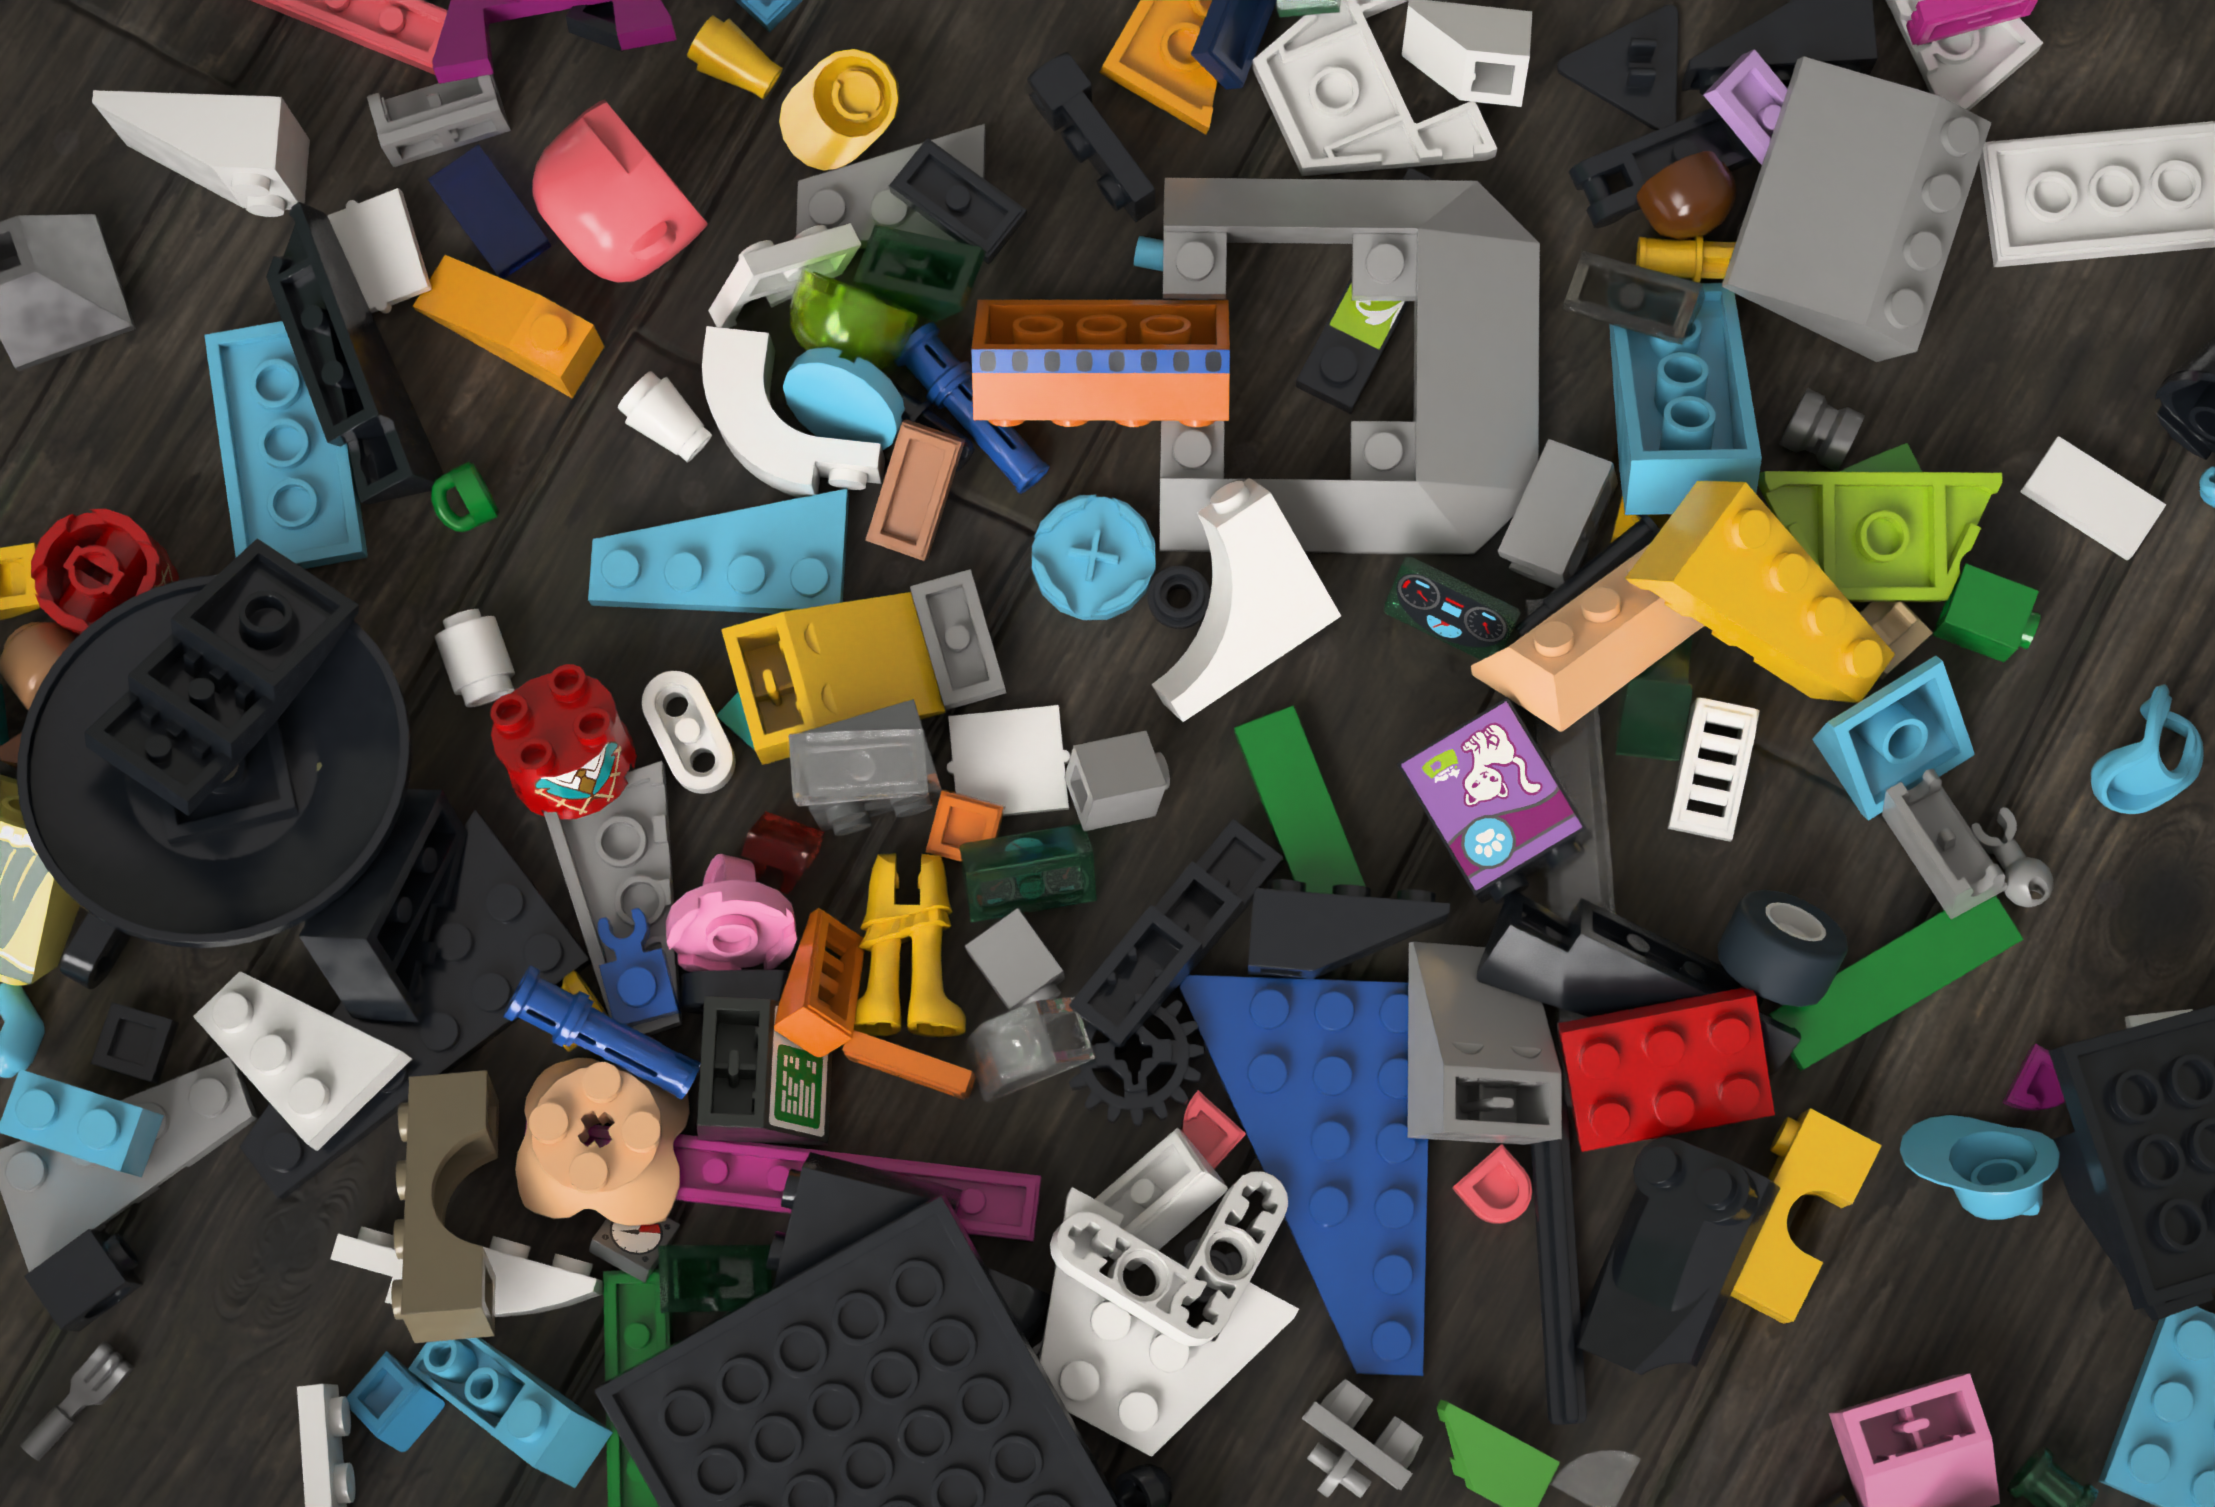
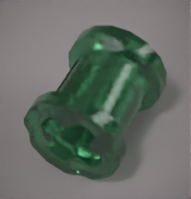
M2046 1446L2040 1447L2023 1463L2007 1487V1491L2015 1498L2024 1496L2036 1507H2091L2099 1492L2091 1484L2082 1486L2053 1461L2054 1453Z

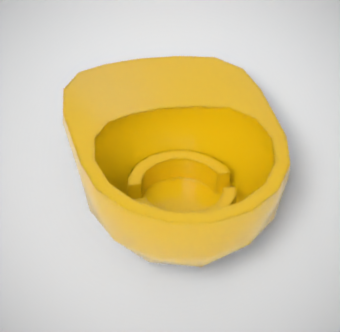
M858 49L834 52L820 61L798 82L783 101L779 118L783 140L792 154L807 166L823 171L844 167L857 159L887 130L895 118L899 107V83L889 64L872 53Z

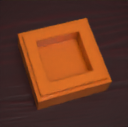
M942 790L925 852L976 866L985 854L995 848L1005 806L949 790Z

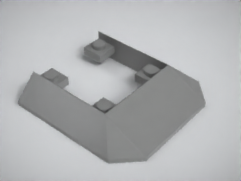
M1165 178L1163 299H1226L1227 243L1352 244V301H1414L1413 422L1351 421L1350 480L1252 479L1271 492L1304 552L1474 555L1514 516L1538 463L1540 243L1478 181ZM1161 421L1160 551L1210 552L1209 542L1197 512L1211 504L1210 499L1212 495L1223 486L1235 481L1244 482L1247 480L1224 479V421H1215L1213 424L1203 427L1186 426L1179 421Z

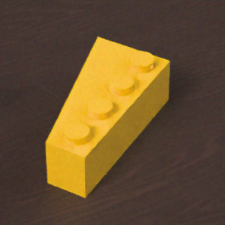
M1697 481L1625 577L1626 580L1640 589L1650 590L1666 600L1664 604L1682 616L1692 617L1711 629V634L1729 646H1737L1754 657L1753 661L1810 698L1859 703L1864 699L1895 656V653L1746 482Z

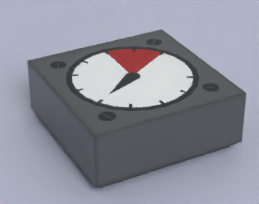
M667 1218L664 1222L652 1225L626 1226L606 1219L592 1238L589 1252L645 1283L676 1239L680 1224Z

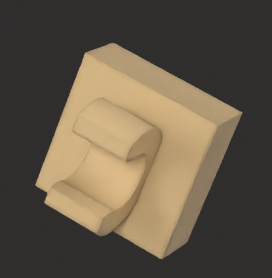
M1902 601L1871 602L1860 612L1862 617L1895 653V656L1880 675L1882 680L1933 634Z

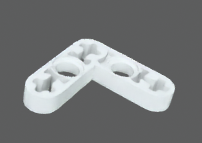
M1263 1171L1250 1172L1240 1177L1225 1193L1186 1267L1104 1217L1092 1212H1077L1069 1216L1056 1229L1050 1242L1051 1256L1056 1266L1065 1274L1173 1340L1187 1346H1201L1216 1337L1229 1321L1286 1214L1288 1207L1287 1192L1276 1177ZM1257 1190L1264 1195L1262 1206L1269 1212H1261L1250 1222L1246 1231L1235 1227L1242 1220L1249 1207V1201L1243 1196L1248 1197ZM1085 1230L1093 1236L1090 1247L1099 1254L1107 1257L1114 1251L1115 1247L1121 1250L1123 1254L1111 1265L1108 1275L1105 1276L1099 1270L1108 1261L1093 1252H1089L1083 1259L1078 1258L1072 1253L1076 1243L1068 1235L1076 1237ZM1228 1242L1238 1249L1242 1257V1266L1239 1273L1225 1275L1213 1267L1210 1261V1250L1214 1243ZM1140 1262L1146 1264L1153 1271L1156 1286L1152 1294L1138 1296L1126 1288L1123 1282V1271L1127 1264ZM1206 1285L1218 1290L1209 1298L1203 1309L1202 1315L1210 1323L1203 1321L1196 1328L1191 1327L1186 1322L1189 1318V1312L1181 1305L1189 1306L1202 1294Z

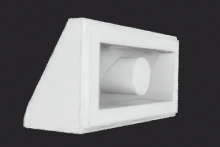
M1177 1127L1098 1195L1095 1200L1125 1215L1119 1225L1120 1228L1154 1249L1160 1250L1227 1192L1228 1187L1183 1131ZM1115 1247L1114 1251L1109 1254V1257L1116 1261L1123 1252ZM1131 1262L1125 1268L1133 1271L1143 1263Z

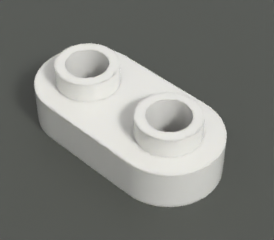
M668 671L653 678L644 690L642 709L673 775L683 787L695 793L706 794L721 789L731 779L735 770L736 759L733 748L702 686L694 677L681 671ZM675 697H682L688 701L685 713L678 717L669 716L666 713L668 702ZM704 752L713 754L715 756V764L711 770L700 773L693 769V761L697 755Z

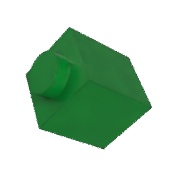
M1965 564L1960 570V575L1949 599L1944 601L1932 636L2004 663L2018 650V647L2027 650L2035 636L2041 614L2032 611L2039 591Z

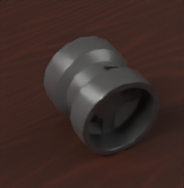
M1807 388L1779 445L1796 453L1803 450L1816 454L1819 464L1837 472L1858 433L1865 415L1849 407L1837 410L1827 404L1825 396Z

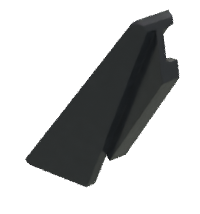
M298 202L291 207L289 213L294 219L295 225L284 256L273 257L266 278L326 441L339 447L348 443L357 492L363 504L369 505L432 491L434 482L444 473L330 220L324 212Z
M1517 891L1511 892L1505 898L1477 969V980L1483 984L1586 1017L1744 988L1727 973L1722 965L1583 898L1579 900L1568 916L1567 921ZM1756 994L1759 1010L1764 998ZM1759 1010L1768 1074L1773 1075L1800 1042L1801 1034L1795 1027L1791 1028L1764 1015Z

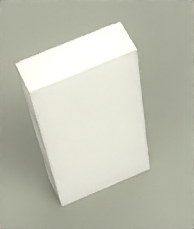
M2059 436L2051 444L2020 491L2127 561L2134 555L2166 506L2157 498Z

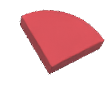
M1199 1090L1194 1094L1186 1108L1181 1130L1215 1170L1246 1136V1133Z

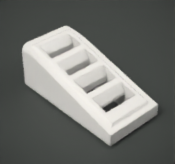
M1696 698L1690 709L1668 829L1729 842L1732 841L1760 712L1758 709L1706 698ZM1705 723L1738 729L1737 739L1703 732ZM1699 749L1733 755L1732 765L1698 758ZM1694 774L1728 781L1727 791L1692 784ZM1692 799L1724 806L1722 817L1686 810L1688 800Z

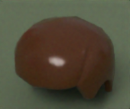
M1702 151L1686 156L1664 167L1645 182L1637 192L1636 199L1645 217L1657 233L1665 237L1686 240L1696 236L1707 235L1721 225L1733 209L1737 197L1735 179L1725 163L1720 162L1714 152Z

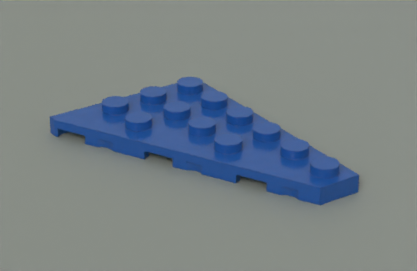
M1188 975L1180 983V993L1183 995L1190 1013L1198 1025L1204 1045L1219 1073L1221 1082L1248 1136L1262 1171L1276 1177L1287 1192L1288 1207L1284 1216L1285 1221L1312 1275L1355 1373L1423 1376L1428 1139L1408 1138V983Z

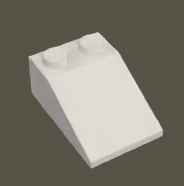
M93 90L92 103L127 146L234 204L246 208L248 212L258 216L278 217L284 214V210H291V207L296 203H305L310 140L282 97Z

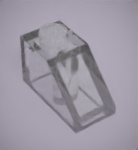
M1075 997L1033 1001L982 1023L964 1041L984 1102L994 1101L1095 1059L1082 1017L1069 1008L1070 1002Z

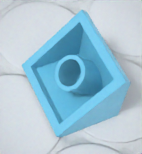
M1937 656L1932 657L1831 719L1812 739L1860 813L1868 821L1882 813L1887 789L1902 782L1908 791L1923 780L1922 775L1926 770L1934 769L1940 777L1975 755L1944 663Z

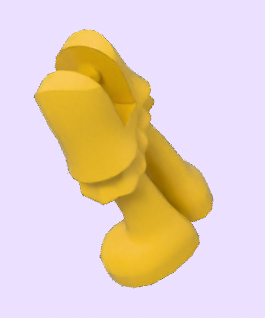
M896 853L878 854L872 868L866 914L860 927L866 931V934L858 948L871 952V961L866 992L857 1000L854 1030L870 1036H887L901 1031L899 997L901 944L912 940L911 994L907 1015L908 1031L927 1037H951L964 1034L966 1031L965 1014L958 1005L946 997L942 981V931L951 927L948 915L952 913L942 858L940 855L922 854L921 871L918 876L920 905L896 904V889H899Z

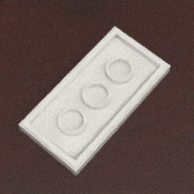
M2215 121L1990 141L1984 144L1979 164L1994 267L2215 247Z

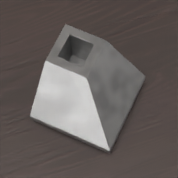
M95 214L18 215L0 222V340L18 371L136 329L99 218Z

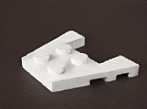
M1327 0L1317 10H1310L1253 59L1252 69L1302 176L1486 161L1496 156V144L1476 102L1470 101L1417 124L1413 122L1366 21L1368 17L1409 0Z
M1071 1187L1066 1197L1063 1222L1077 1212H1092L1119 1227L1125 1215ZM1083 1230L1076 1237L1068 1235L1076 1243L1072 1253L1078 1258L1083 1259L1089 1252L1096 1253L1103 1258V1255L1090 1247L1093 1236L1089 1232ZM1055 1264L1039 1361L1069 1413L1152 1457L1295 1318L1299 1308L1249 1282L1222 1331L1213 1340L1201 1346H1187L1173 1340L1065 1274Z

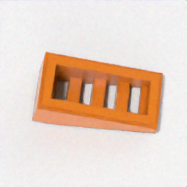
M820 908L810 913L778 1005L774 1024L776 1032L816 1057H823L853 1037L856 1004L865 950L858 948L863 937ZM825 946L840 955V960L825 951Z

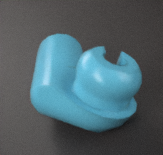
M2 983L0 984V1015L4 1020V1025L0 1031V1077L12 1078L18 1074L19 1069L26 1070L33 1063L44 1037L45 1027L22 985Z

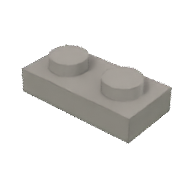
M971 569L910 586L945 710L1005 694V685Z

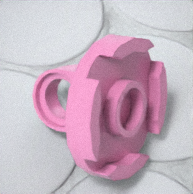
M717 854L711 860L704 877L703 886L686 892L671 906L666 919L669 950L672 948L677 953L678 964L688 972L741 970V968L754 967L761 963H764V970H772L791 955L797 941L796 921L792 903L780 891L756 882L754 864L751 861L725 854Z

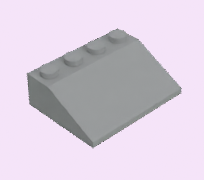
M1805 56L1797 59L1722 287L1875 362L1917 352L1991 122L1932 93Z

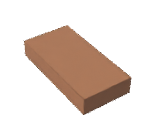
M907 419L901 423L865 541L923 561L929 558L965 439Z

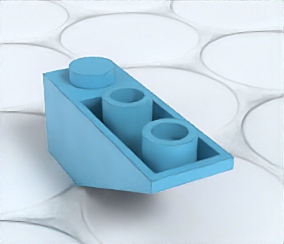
M481 1338L426 1342L408 1368L409 1371L533 1468L576 1488L613 1433L570 1399Z

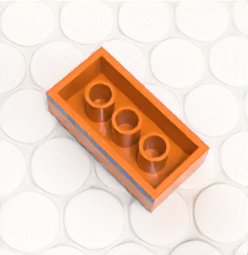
M1229 300L977 301L971 349L973 420H988L991 424L1002 427L1020 425L1025 420H1051L1054 424L1064 427L1080 426L1089 420H1115L1116 423L1127 427L1144 426L1151 421H1179L1181 424L1191 427L1208 426L1215 421H1229Z

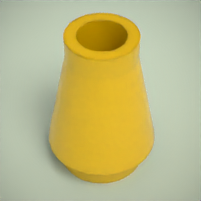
M714 15L702 26L687 53V57L698 64L697 71L750 91L762 99L769 94L783 70L730 18L723 22Z

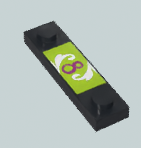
M1410 167L1403 180H1434ZM1351 276L1296 380V387L1352 414L1411 301H1352Z

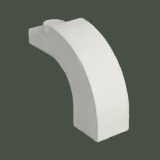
M706 327L702 359V375L706 399L725 443L748 471L772 488L798 498L817 495L820 477L829 478L828 483L834 487L848 490L865 489L866 482L882 484L885 457L881 444L807 435L788 426L774 412L770 403V387L775 348L769 333Z

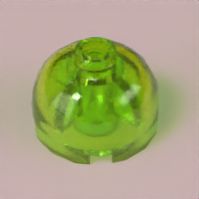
M806 269L801 271L789 309L791 331L797 343L805 350L824 347L842 350L840 358L854 363L856 358L860 357L873 363L880 371L888 368L901 356L904 347L915 330L920 315L893 302L891 306L884 303L885 301L875 297L870 292L814 271L812 273Z

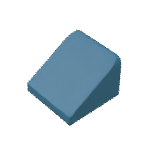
M387 1351L347 1396L350 1410L378 1439L400 1452H405L412 1446L445 1406L444 1401L430 1387Z

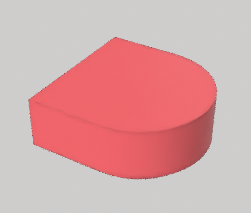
M1503 1144L1452 1187L1477 1217L1493 1224L1507 1223L1519 1217L1527 1209L1532 1196V1184L1529 1175Z

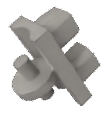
M1346 1379L1335 1387L1320 1405L1317 1402H1313L1302 1417L1304 1421L1344 1450L1340 1457H1337L1318 1442L1307 1459L1327 1473L1317 1490L1328 1498L1340 1483L1361 1498L1370 1486L1371 1481L1351 1467L1356 1459L1394 1488L1402 1490L1412 1476V1473L1407 1468L1413 1461L1423 1436L1396 1416H1393L1374 1444L1358 1434L1353 1428L1370 1406L1373 1399Z

